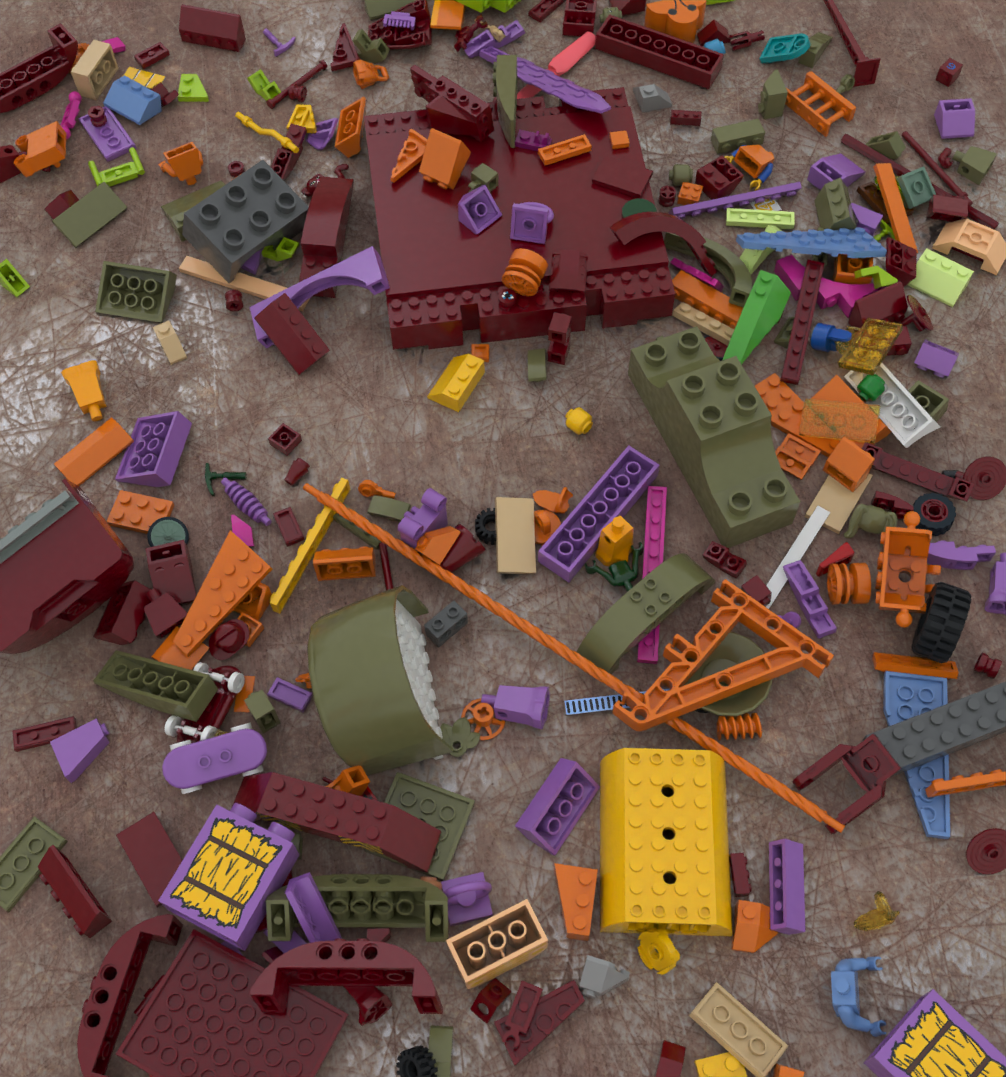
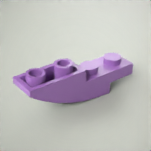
M942 540L930 543L927 563L949 569L972 570L977 562L991 561L996 551L994 546L978 545L976 547L960 546L955 548L954 541L947 542Z

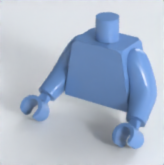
M875 956L867 957L866 959H842L836 965L835 971H831L832 1003L836 1016L840 1017L843 1024L848 1028L864 1032L870 1031L874 1037L885 1035L886 1032L880 1029L881 1026L886 1025L885 1021L880 1020L870 1023L869 1020L860 1016L858 972H855L865 970L866 968L870 971L882 970V967L878 968L875 964L877 959L882 958Z

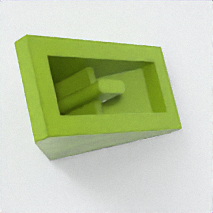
M7 259L0 263V284L15 297H18L30 287L29 284Z

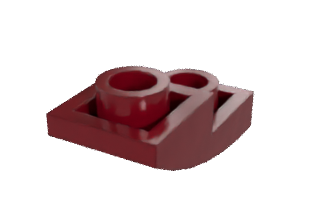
M876 491L871 501V505L894 512L897 519H904V515L907 512L914 510V507L906 501L884 492Z
M714 541L711 542L702 555L709 563L736 579L747 565L746 560L731 554L729 548Z

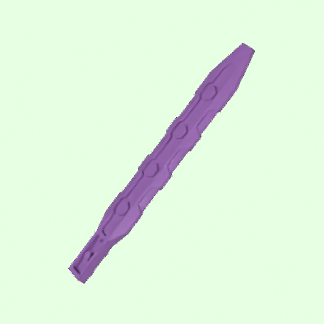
M493 46L479 50L480 57L491 63L497 62V55H509ZM517 57V78L523 82L542 89L543 92L554 95L576 108L597 113L611 110V106L601 95L589 89H584L568 79H563L549 70L542 69L534 65L533 62Z

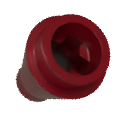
M297 458L296 461L293 460L284 481L293 486L309 472V464L301 458Z

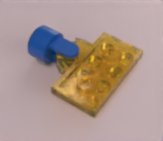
M867 318L861 328L846 326V330L836 329L833 325L818 323L811 332L810 345L815 350L829 352L830 350L838 351L843 356L838 362L839 368L874 375L902 332L903 324Z

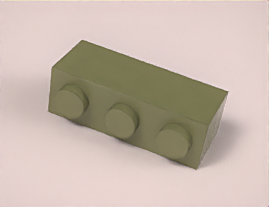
M759 119L712 129L711 143L717 154L737 150L742 145H761L764 141L765 130Z

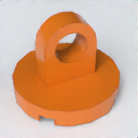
M548 510L534 511L535 545L540 544V546H543L561 525L560 519L555 513Z

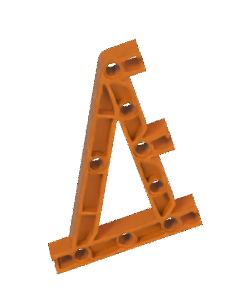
M725 579L721 584V588H717L713 592L711 602L717 605L719 609L695 635L693 644L679 634H676L672 644L668 643L663 652V657L669 660L671 664L646 691L643 703L626 691L623 694L622 702L618 700L614 704L612 714L633 730L641 732L801 667L819 678L824 672L825 667L827 668L830 665L834 655ZM738 622L777 648L685 685ZM767 626H772L775 630L769 629ZM711 630H715V631H717L718 633H717V634L712 633ZM676 647L682 653L677 652L676 650H674V648ZM801 650H806L809 654H805ZM686 658H692L694 662H689ZM720 682H724V683H726L728 686L724 687V686L720 685L719 683H720ZM662 686H666V687H668L670 690L665 691V690H663L661 687H662ZM620 704L623 706L625 704L628 705L632 709V711L630 712L626 710L625 708L620 706ZM641 715V716H643L645 719H644V720H638V719H636L635 716Z

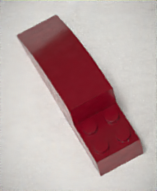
M320 177L312 195L300 244L304 255L299 282L341 262L354 179ZM337 286L322 290L313 296L336 298Z

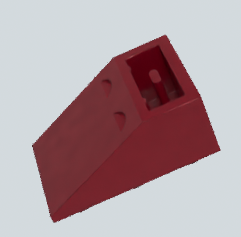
M179 540L145 548L153 589L156 588L160 595L168 592L179 604L194 601L197 594L189 549L185 541Z

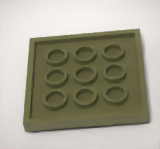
M397 772L384 803L394 805L441 831L429 872L412 870L430 877H437L438 880L444 881L475 805V800ZM364 849V851L367 853L386 859L401 866L407 867L406 865L392 858H389L383 854Z

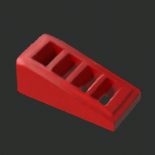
M845 542L819 565L816 575L820 577L828 573L830 564H838L839 566L842 563H850L855 552L849 543Z

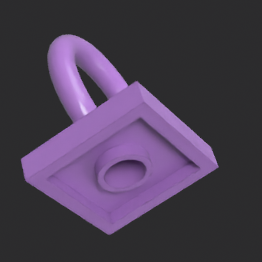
M537 202L514 203L512 206L510 239L545 244L547 224L553 220L554 212L550 207Z
M483 872L441 882L443 892L448 897L450 926L493 916L488 895L492 890V886L489 882L485 881Z

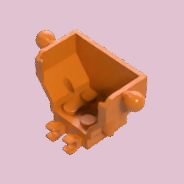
M909 511L904 515V523L907 525V528L886 526L885 532H881L880 544H883V551L879 552L877 570L881 571H878L875 589H879V592L876 591L875 603L879 604V609L900 611L895 620L897 625L902 628L909 627L912 624L913 619L909 612L924 614L926 612L927 604L925 603L924 595L925 593L930 594L933 586H935L934 584L925 585L926 574L940 575L941 573L940 565H927L932 531L915 529L920 523V516L914 511ZM906 573L909 575L910 580L902 582L899 579V575Z

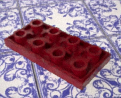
M152 812L116 836L152 901L158 908L162 905L158 900L183 860L156 813Z

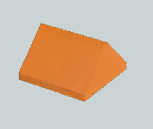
M260 582L233 611L240 614L244 612L259 621L270 604L272 593L269 586Z

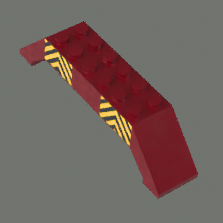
M274 772L245 776L234 800V803L241 804L252 810L257 815L255 820L276 822L288 828L380 853L406 865L408 868L425 873L429 872L441 835L439 829L394 805Z

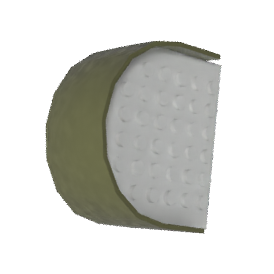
M403 585L359 600L319 617L311 626L307 645L308 670L314 702L322 727L333 750L350 767L362 766L367 776L430 758L435 760L441 759L444 754L453 752V748L442 739V731L438 727L439 713L434 706L436 695L434 690L431 689L430 683L433 681L427 665L430 661L424 648L426 639L424 634H422L420 623L414 618L429 612L416 595Z

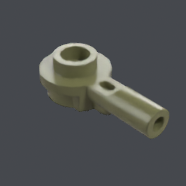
M850 74L843 76L840 86L836 91L841 94L851 90L855 83L854 77Z

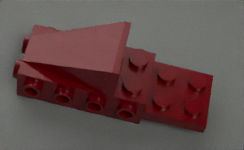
M416 65L410 68L415 94L428 102L425 107L430 129L433 128L445 134L470 135L479 142L494 131L491 107L488 103L443 75L437 79Z

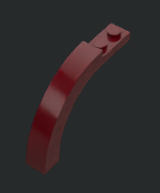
M641 212L625 217L609 227L617 240L623 245H626L638 236L650 232L659 231L676 234L687 243L705 273L711 277L717 273L714 269L715 263L710 257L706 256L707 250L703 246L706 243L705 239L695 228L676 216L663 212Z

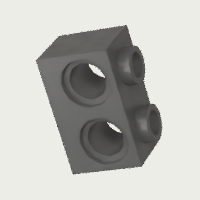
M453 600L424 624L425 634L439 648L468 623L467 613Z

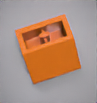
M843 437L826 460L823 471L851 492H854L867 478L875 458L858 447L853 441Z

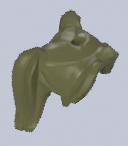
M859 504L852 514L848 531L844 533V537L853 538L859 528L865 532L880 534L881 536V532H885L886 526H897V516L894 512H886L880 507Z

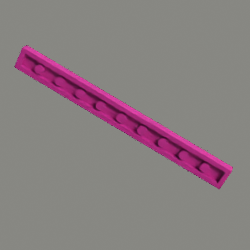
M648 486L642 579L663 563L667 487ZM660 624L638 643L637 662L657 664Z

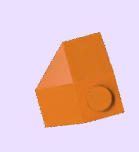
M451 526L426 532L419 538L415 550L440 565L461 532Z
M738 900L734 913L732 950L755 953L778 934V932L770 930V907L762 903Z

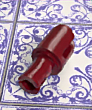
M763 30L754 33L745 31L729 35V39H735L730 42L731 46H734L732 51L750 47L753 42L763 41L765 39V35H761L764 34Z

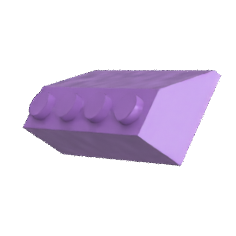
M560 758L515 827L527 839L555 856L600 786L576 761Z

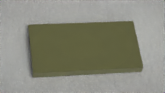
M103 182L52 220V223L77 248L123 213L127 206Z
M35 816L0 856V906L7 912L12 910L41 874L38 865L51 845H55L61 850L68 842Z

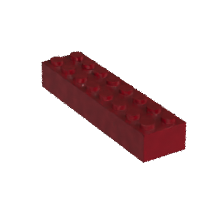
M610 14L596 33L595 49L710 89L722 69L724 58L722 53Z

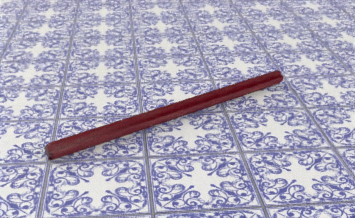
M845 134L841 139L843 144L877 164L891 163L894 174L899 177L911 172L848 134ZM932 184L935 193L946 194V197L953 198V195ZM968 204L969 218L994 230L998 227V221Z

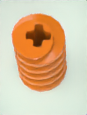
M753 712L751 716L745 713L743 716H726V718L725 716H718L716 724L717 738L720 741L722 734H724L726 740H729V736L732 734L734 740H737L738 734H741L742 739H745L746 733H749L750 738L753 739L754 733H757L760 739L762 736V726L758 714Z

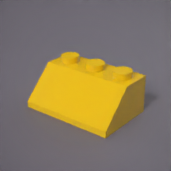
M469 353L453 357L427 398L459 412L485 373L484 360Z

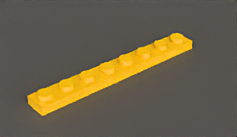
M341 477L339 483L334 485L331 496L343 503L351 490L349 481ZM324 505L321 514L317 515L315 525L307 532L304 544L299 546L296 558L289 564L288 572L280 579L277 591L271 595L270 605L274 612L280 614L330 527L336 512Z

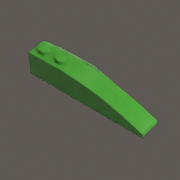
M760 270L722 361L737 356L742 365L753 349L761 343L764 336L780 320L791 291L778 275Z

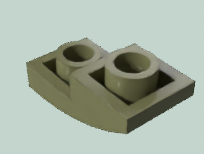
M545 348L528 350L529 382L547 380Z
M373 495L367 512L372 516L386 517L390 521L401 522L405 512L410 511L411 505L399 500Z

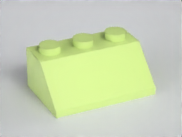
M926 248L916 263V278L907 285L953 307L967 287L974 271Z

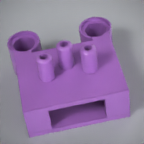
M432 488L427 489L421 499L422 507L419 509L414 506L411 508V512L406 511L404 518L398 524L401 541L415 549L419 538L426 532L446 527L448 524L446 512L447 498Z

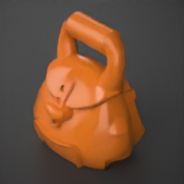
M364 60L353 62L354 77L361 89L373 86L377 81L385 82L389 79L388 72L383 66L373 65V63ZM378 70L381 71L382 77L379 76Z

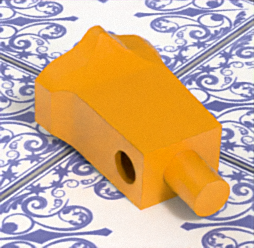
M91 360L64 369L61 373L66 383L71 386L83 414L90 413L92 421L101 420L103 416L100 409L107 406L100 384V368L97 361Z
M622 516L615 517L611 523L601 530L595 557L604 566L610 567L612 564L623 560L628 562L631 545H633L634 528Z

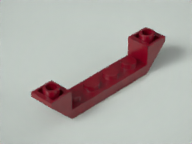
M867 442L863 445L862 450L870 453L875 458L871 468L937 494H942V496L965 502L968 501L975 485L974 483L958 477L954 479L886 453L882 451V448Z

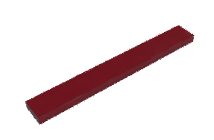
M807 259L781 374V382L794 385L799 383L825 263Z

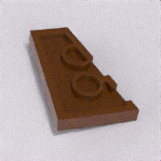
M873 182L858 186L857 192L875 212L882 214V219L889 224L890 220L880 187ZM904 207L907 217L911 216L914 209Z

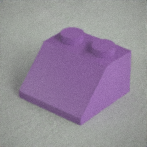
M925 340L914 363L917 364V368L925 371L927 369L933 370V374L944 378V376H949L959 353Z

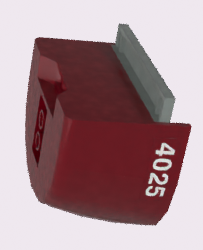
M63 479L62 482L70 492L65 490L54 499L47 500L42 504V508L39 511L30 513L22 524L12 527L5 537L0 538V653L18 654L28 652L68 631L106 602L126 582L134 569L131 553L81 487L67 479Z

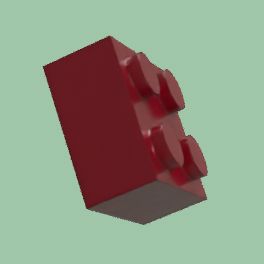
M282 423L268 438L271 446L288 456L302 441V438L298 432Z

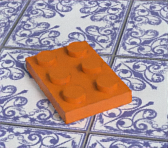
M120 490L106 522L109 526L148 534L150 526L156 520L170 517L174 503L169 500Z

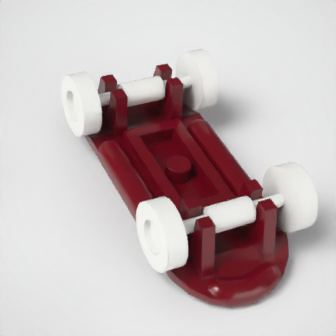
M197 663L193 671L208 674L217 686L218 691L197 722L185 718L182 721L181 717L170 716L165 724L166 735L177 736V743L191 740V743L218 736V732L237 693L244 686L245 677L238 668L226 665L213 669L209 668L208 664Z

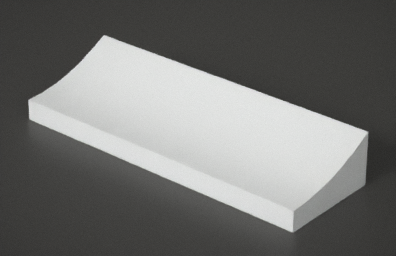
M873 352L867 355L844 376L857 392V385L867 375L876 374L884 380L885 391L875 402L867 400L866 403L906 448L928 433L940 428L938 423Z

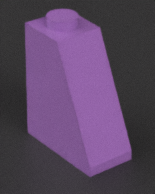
M97 718L50 741L63 774L70 783L74 782L110 743L107 737L110 734L105 723L101 724Z

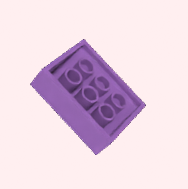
M178 411L138 418L131 435L134 442L126 448L115 480L152 487L171 485L192 423Z

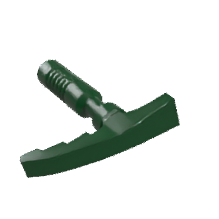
M206 463L205 480L212 497L215 496L211 486L212 479L246 480L247 478L246 472L211 473L210 464Z

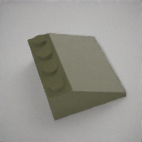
M221 180L161 206V209L182 242L187 240L182 235L184 213L225 186Z
M103 261L95 312L163 323L174 294L177 275L167 270Z

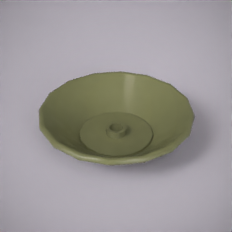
M730 632L685 685L765 653L750 638ZM686 658L687 661L694 662L692 658ZM772 679L704 706L701 709L718 716H739L753 711L767 698L773 683ZM720 682V683H719L720 685H722V686H724V687L728 686V685H727L726 683H724V682Z

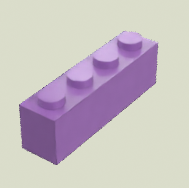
M788 839L769 842L770 930L788 935L805 932L803 844Z

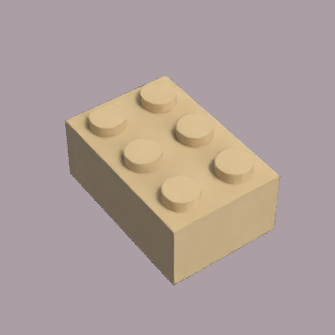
M93 40L72 68V77L78 93L82 97L97 100L119 69L111 44Z

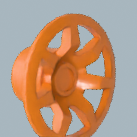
M479 698L466 705L461 718L465 717L469 710L473 714V718L468 719L470 724H476L474 732L479 733L481 728L484 727L488 736H480V740H490L501 733L505 726V720L499 721L493 718L495 715L494 709L487 703H481L482 698ZM490 724L500 725L499 729L492 734Z

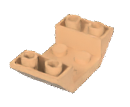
M967 218L946 223L932 249L947 255L952 247L984 259L980 269L994 275L998 274L1006 259V242L1000 232Z

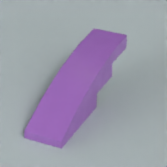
M517 20L505 28L503 25H500L497 28L506 37L501 42H497L487 29L466 43L467 48L464 51L469 58L480 56L479 50L490 46L498 49L524 35L525 31Z
M798 560L784 565L783 570L791 589L817 638L835 633L837 627L827 613L828 607L819 595V587L803 562Z

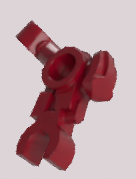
M482 14L477 16L476 22L473 25L465 26L456 32L455 37L458 41L454 48L457 52L461 48L463 50L467 48L466 43L472 38L474 31L478 28L487 27L486 21L480 23L484 19Z

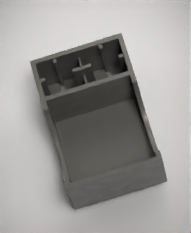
M261 160L184 213L182 235L228 283L234 281L241 266L257 251L269 245H273V249L276 250L283 237L292 239L302 232L309 206L264 160Z

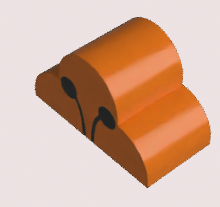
M662 0L646 4L644 27L694 43L696 31L703 26L707 0Z

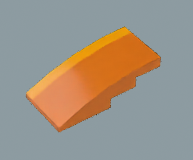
M435 0L430 28L461 30L466 5L455 0Z

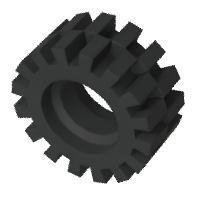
M487 508V512L482 510L481 515H477V519H475V532L481 542L484 540L485 544H488L491 541V545H494L496 530L489 531L485 528V525L488 522H495V508H493V511Z
M422 1045L406 1049L397 1058L399 1061L396 1063V1067L399 1068L397 1075L401 1077H438L435 1072H438V1067H434V1064L437 1063L436 1059L432 1060V1052L428 1053L429 1049L427 1047L424 1048Z

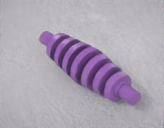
M227 478L222 479L221 483L225 486V493L229 495V498L240 511L257 523L262 522L265 526L271 524L272 521L267 517V510L253 493L239 485L236 481L230 482Z

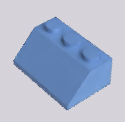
M125 75L112 83L103 102L107 108L138 125L162 112L160 94Z

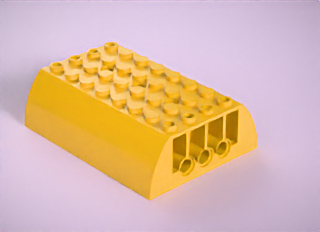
M622 748L611 752L601 760L600 932L641 934L650 928H664L669 935L732 937L725 761L720 755L710 750ZM664 787H669L673 790L674 794L671 797H666L662 794L661 790ZM666 829L672 830L675 837L672 840H667L663 837L662 832ZM666 873H671L675 876L676 882L667 884L663 876Z

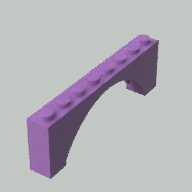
M371 246L251 306L250 311L257 340L265 348L274 345L254 317L284 293L299 308L313 295L334 286H360L370 290L373 295L389 289L390 286L379 253Z

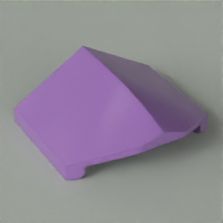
M338 118L315 123L317 132L309 133L306 141L317 150L324 149L333 137Z

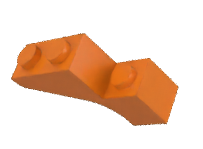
M353 766L342 770L341 774L325 787L360 796L364 793L370 780L362 766Z

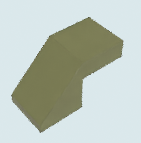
M430 1025L428 1053L432 1052V1060L436 1059L437 1063L434 1064V1067H438V1072H435L438 1077H451L453 1026Z

